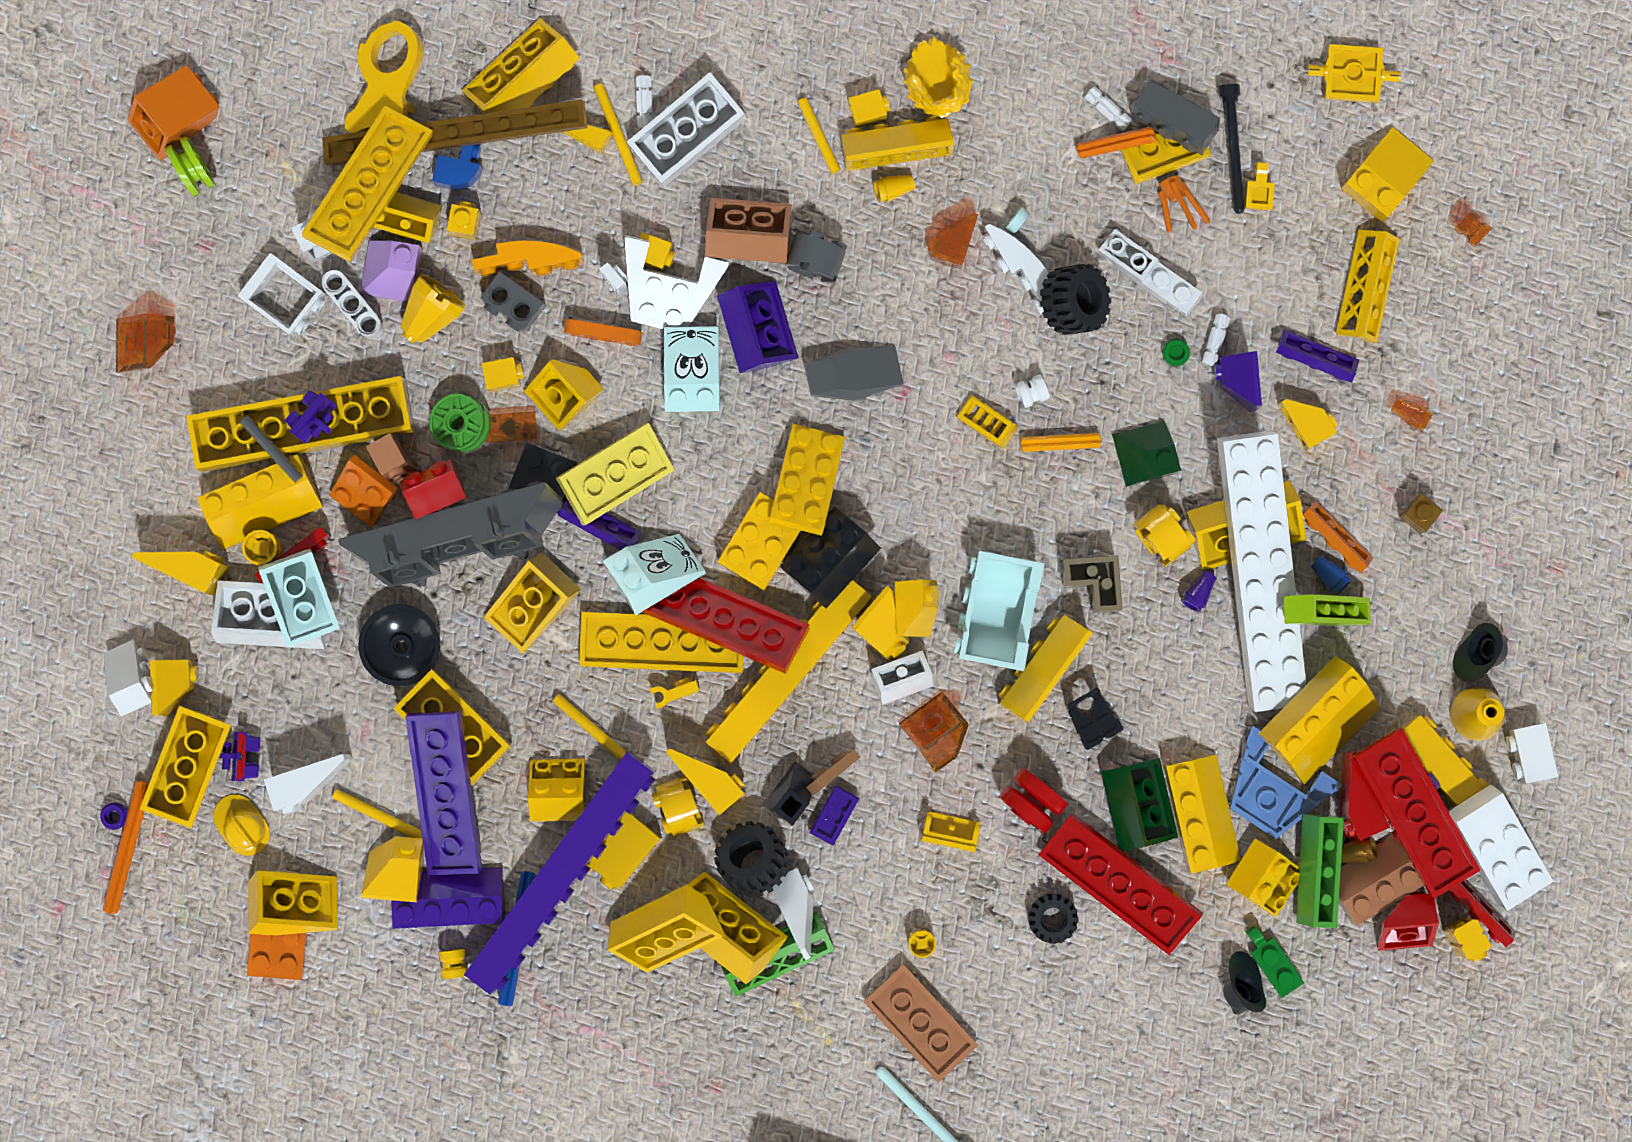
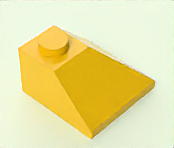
M552 359L524 392L558 431H561L588 408L602 393L604 388L587 369Z
M937 580L895 581L896 631L898 637H931L938 610L939 589L937 587Z
M886 586L854 623L852 628L874 650L889 662H892L904 653L906 646L909 644V637L897 636L895 592Z
M150 660V678L153 686V691H151L152 716H170L195 688L194 682L198 681V667L193 664V660Z
M395 836L369 852L361 898L417 902L424 863L423 838Z

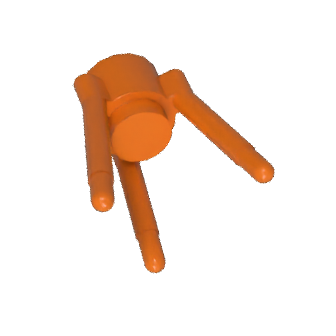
M1179 175L1167 178L1159 184L1162 191L1158 193V196L1162 203L1168 233L1172 232L1168 199L1170 203L1179 202L1193 229H1197V225L1184 200L1185 196L1205 223H1210V219L1191 194L1186 183L1181 181Z

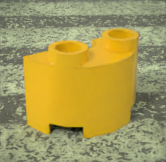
M686 776L655 786L656 792L652 793V798L656 808L662 807L665 818L661 819L666 834L672 833L675 838L705 826Z

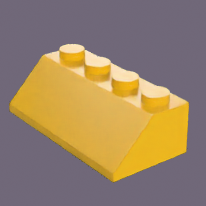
M539 18L461 91L482 114L530 107L535 99L545 90L550 89L554 82L565 72L569 71L580 57L563 36Z
M938 116L928 117L926 122L915 123V120H905L899 122V126L889 127L888 124H879L873 126V130L862 131L861 128L846 130V134L841 135L846 171L950 156L953 154L955 145L949 119H942Z
M295 455L288 458L303 475L296 483L276 463L197 497L207 524L223 550L243 542L247 534L252 531H269L323 508L301 456Z
M1291 480L1283 483L1290 545L1305 541L1306 534L1301 500ZM1224 500L1186 511L1190 533L1196 540L1194 547L1202 571L1232 563Z
M1065 615L1060 620L1056 617L1052 620L1046 629L1050 634L1044 642L1039 639L1030 652L1034 656L1028 664H1025L1024 671L1016 670L1014 673L1018 677L1012 686L1007 683L998 695L1002 699L999 705L1024 723L1030 721L1093 634L1090 630Z
M179 706L140 810L192 829L232 725L188 707Z
M1214 754L1163 766L1187 873H1197L1241 861L1217 755Z
M703 872L687 885L707 897L724 931V937L701 947V949L743 983L747 984L765 969L786 941L787 935L713 877Z
M685 885L611 921L607 950L648 973L724 937V931L707 897L696 891L693 887Z

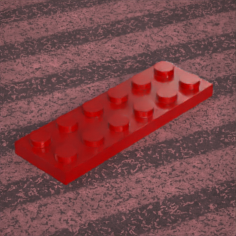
M701 578L695 579L642 611V613L785 674L810 630V625Z
M1397 728L1352 756L1430 897L1435 899L1481 871L1403 729Z
M1074 813L1068 816L1038 854L1168 955L1173 952L1203 915V912Z

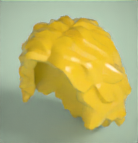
M933 37L928 42L925 40L919 42L917 47L913 49L912 56L907 61L908 67L904 68L903 71L905 73L903 83L907 86L908 98L914 102L915 108L923 109L926 114L944 118L950 116L953 112L960 111L963 105L969 102L971 86L974 82L970 78L969 73L971 65L966 63V55L959 52L957 47L952 48L950 43L945 44L942 40L939 41L936 37Z

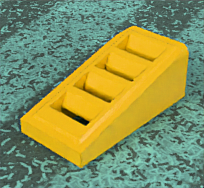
M587 125L586 129L562 132L599 154L604 153L613 137L611 131Z
M973 395L970 396L956 416L960 421L1002 450L1018 430L1016 424ZM977 405L980 409L977 411L972 420L968 419L969 415ZM987 412L988 416L981 426L977 425L984 413ZM997 419L998 421L990 433L986 431L993 420ZM1003 425H1005L1006 428L1003 430L999 438H997L996 435L1001 430Z

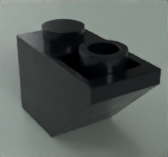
M795 761L762 805L782 821L793 826L810 803L812 794L806 787L814 781L811 778L812 774Z

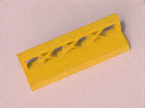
M1358 231L1337 325V335L1360 338L1368 343H1377L1400 238L1386 231ZM1366 237L1375 238L1374 247L1366 253L1364 249ZM1367 263L1369 266L1368 273L1361 279L1358 275L1359 268ZM1361 289L1363 292L1362 300L1355 305L1352 301L1353 295ZM1355 315L1357 318L1355 330H1346L1348 320Z

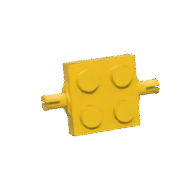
M1329 44L1325 65L1309 64L1307 76H1323L1325 100L1379 103L1383 82L1399 83L1401 71L1385 70L1382 62L1383 48Z

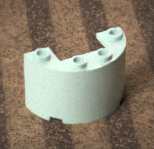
M979 551L977 558L972 557L969 573L973 574L971 588L965 587L962 603L967 604L966 613H960L957 630H962L961 638H956L954 654H959V659L1024 671L1029 647L1030 628L1036 596L1040 589L1044 563Z

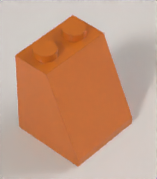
M186 65L135 95L127 120L156 157L162 161L168 157L165 147L171 144L178 149L182 146L181 138L187 136L189 139L216 119L220 106L216 96L211 92L209 93L202 85L199 75L196 72H192Z

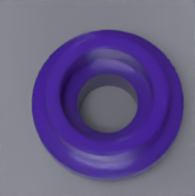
M109 803L101 810V822L108 829H120L125 825L128 811L120 803ZM113 811L119 813L117 821H113L110 817Z

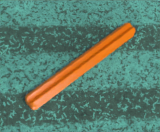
M139 780L135 783L103 905V911L106 913L117 914L119 911L145 812L140 810L149 783Z

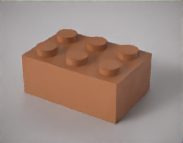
M711 198L706 227L705 257L787 263L792 204Z

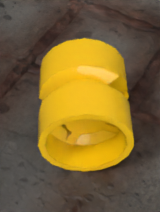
M264 530L252 531L247 534L242 543V552L246 560L259 567L273 562L284 552L280 539Z

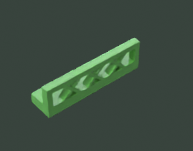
M817 912L813 913L811 945L822 938L826 944L816 949L811 948V957L809 959H804L787 925L779 929L787 935V939L768 963L774 964L771 970L767 972L762 971L747 984L741 983L736 985L734 980L737 977L721 965L735 996L743 994L835 950ZM790 953H799L797 958L792 960L786 959Z

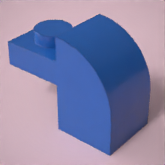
M481 144L462 146L459 159L438 155L432 179L433 184L437 187L451 190H462L472 186L480 178L483 171L480 164L474 163V160H479Z

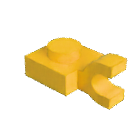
M1258 162L1255 164V181L1246 182L1244 209L1273 210L1275 183L1267 182L1269 163Z
M689 677L675 682V688L668 691L660 686L650 688L651 694L661 692L664 696L661 702L655 704L656 708H663L668 702L700 692L697 681L691 682Z

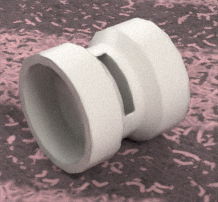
M1041 374L1033 376L1028 382L1020 381L1015 383L1018 397L1024 409L1031 407L1035 401L1043 402L1050 399L1048 389Z

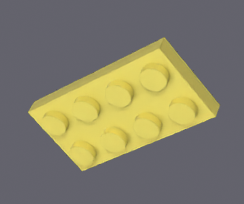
M645 423L559 475L556 479L581 524L587 525L673 472L674 468L650 424Z

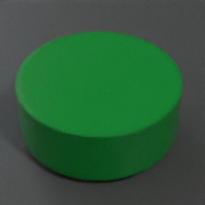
M1180 339L1170 340L1162 350L1163 360L1172 367L1182 366L1190 356L1189 346Z

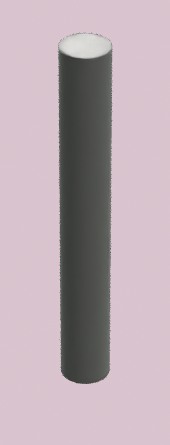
M248 415L240 421V424L294 483L303 477Z

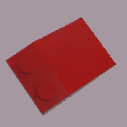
M453 460L436 462L429 469L420 473H410L404 480L400 481L402 493L415 520L466 498L458 465Z
M1349 751L1343 753L1340 816L1344 818V836H1349L1351 840L1361 841L1390 828L1352 757L1357 751Z

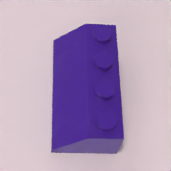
M503 867L482 868L483 870L479 874L428 875L427 871H422L417 902L391 900L392 929L502 923L505 919Z

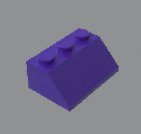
M776 281L737 286L717 296L739 373L758 371L799 358Z

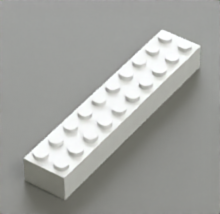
M1269 430L1217 438L1248 706L1254 712L1284 708L1306 686L1300 625L1285 624L1282 612L1284 596L1296 595L1279 439L1277 433Z

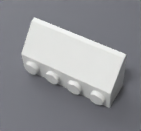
M217 581L211 633L216 643L287 647L264 583ZM326 634L291 647L325 649Z

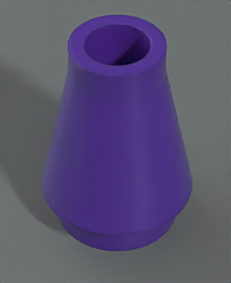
M1203 570L1201 575L1182 593V604L1195 612H1200L1202 608H1206L1213 585L1217 580L1216 576Z

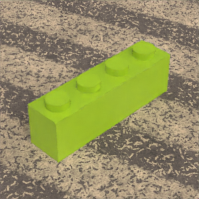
M1315 594L1284 596L1282 612L1285 624L1322 626L1371 625L1370 598Z

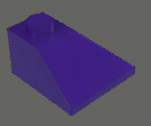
M1257 351L1221 357L1218 360V364L1214 365L1215 381H1220V388L1246 410L1255 412L1262 406Z

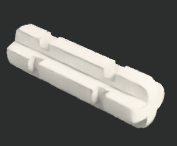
M639 75L635 78L636 88H638V91H636V113H639V116H637V127L644 128L653 120V116H650V113L653 112L652 91H649V88L652 87V79L648 75Z
M1097 87L1091 88L1086 94V100L1092 105H1097L1096 109L1111 122L1115 121V125L1120 130L1124 131L1131 124L1132 119L1126 113L1122 114L1121 109L1107 96L1103 97L1102 92Z
M1217 313L1215 315L1214 327L1211 328L1205 348L1207 352H1204L1202 363L1205 365L1214 366L1217 364L1219 358L1217 354L1221 351L1226 334L1225 328L1228 327L1230 317L1225 314Z

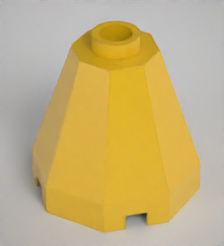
M422 273L414 282L400 326L403 330L402 335L412 343H416V341L423 343L457 319L466 305L453 291L448 288L444 290L440 287V282Z

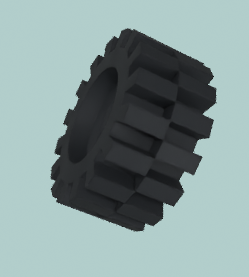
M1046 894L1037 898L1038 900L1033 902L1028 913V923L1033 934L1040 940L1051 944L1062 943L1066 939L1071 938L1079 922L1078 912L1073 903L1059 894ZM1050 908H1057L1063 913V924L1057 929H1049L1043 923V914Z

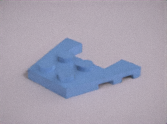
M1251 726L1229 809L1274 839H1277L1303 818V814H1308L1330 795L1338 791L1342 784L1323 771H1320L1306 794L1302 793L1259 764L1269 745L1258 734L1260 730Z

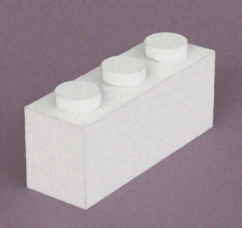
M133 639L104 652L108 694L119 714L123 716L152 703L150 692L153 691V686L148 678L150 677V669L147 665L149 658L143 647L138 648Z

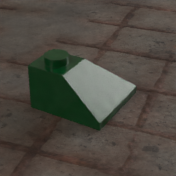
M1165 421L1112 434L1125 487L1178 474L1182 471L1175 444Z

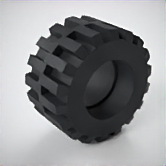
M1077 264L1056 268L1047 274L1048 279H1044L1042 283L1044 288L1040 289V296H1042L1040 307H1043L1044 311L1042 314L1044 318L1048 319L1047 324L1050 327H1054V331L1062 333V335L1078 334L1098 330L1101 328V324H1105L1107 321L1106 315H1109L1111 310L1109 308V304H1111L1109 292L1111 291L1109 286L1106 285L1107 280L1105 276H1101V271L1098 268L1094 269V266L1090 264Z
M746 821L745 826L741 823L736 824V829L733 831L729 828L726 831L728 835L725 838L721 836L718 841L721 846L715 848L717 857L714 858V861L717 865L718 873L736 893L740 895L744 893L746 897H752L754 893L757 897L763 896L764 891L768 893L774 891L772 887L774 885L780 886L782 883L780 878L782 876L786 877L788 871L785 867L790 864V860L787 858L789 853L783 842L769 826L765 827L761 822H757L755 825L752 821ZM763 850V855L756 865L747 869H741L743 859L750 852Z

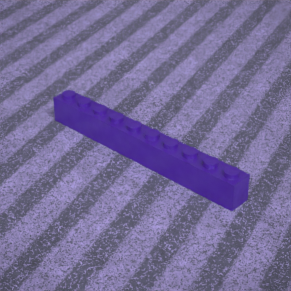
M630 751L625 753L465 972V977L489 995L496 990L499 992L503 990L510 980L507 977L512 968L517 970L526 958L523 955L524 951L528 946L533 948L541 938L540 929L544 924L549 926L559 912L555 909L561 901L566 903L575 891L571 887L576 880L582 881L591 869L587 866L593 857L598 859L607 847L604 844L605 840L609 835L614 837L623 826L620 820L627 812L630 815L640 802L636 798L641 791L647 792L656 779L652 776L656 770Z

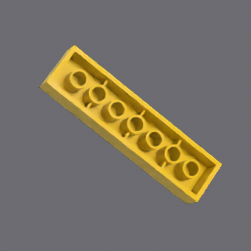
M402 376L316 391L315 393H322L337 405L330 414L333 416L332 420L327 424L333 431L327 434L323 430L317 438L312 436L306 444L289 431L291 428L285 422V419L291 412L296 411L302 416L308 407L302 403L303 397L306 394L187 415L186 419L195 469L200 472H206L272 459L240 424V421L247 415L285 457L378 440L389 433L393 436L415 433L406 380Z

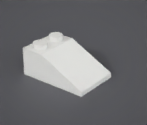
M341 754L264 779L273 811H282L284 815L303 810L302 804L311 801L352 760L351 754Z

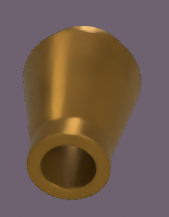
M1373 837L1365 838L1361 841L1354 840L1342 846L1341 863H1370L1372 859L1378 857V849Z

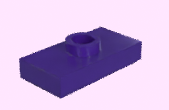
M835 785L809 833L834 846L860 798Z

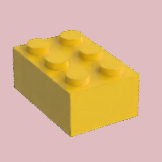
M759 492L719 558L718 564L765 592L802 530L770 523L769 518L774 500Z

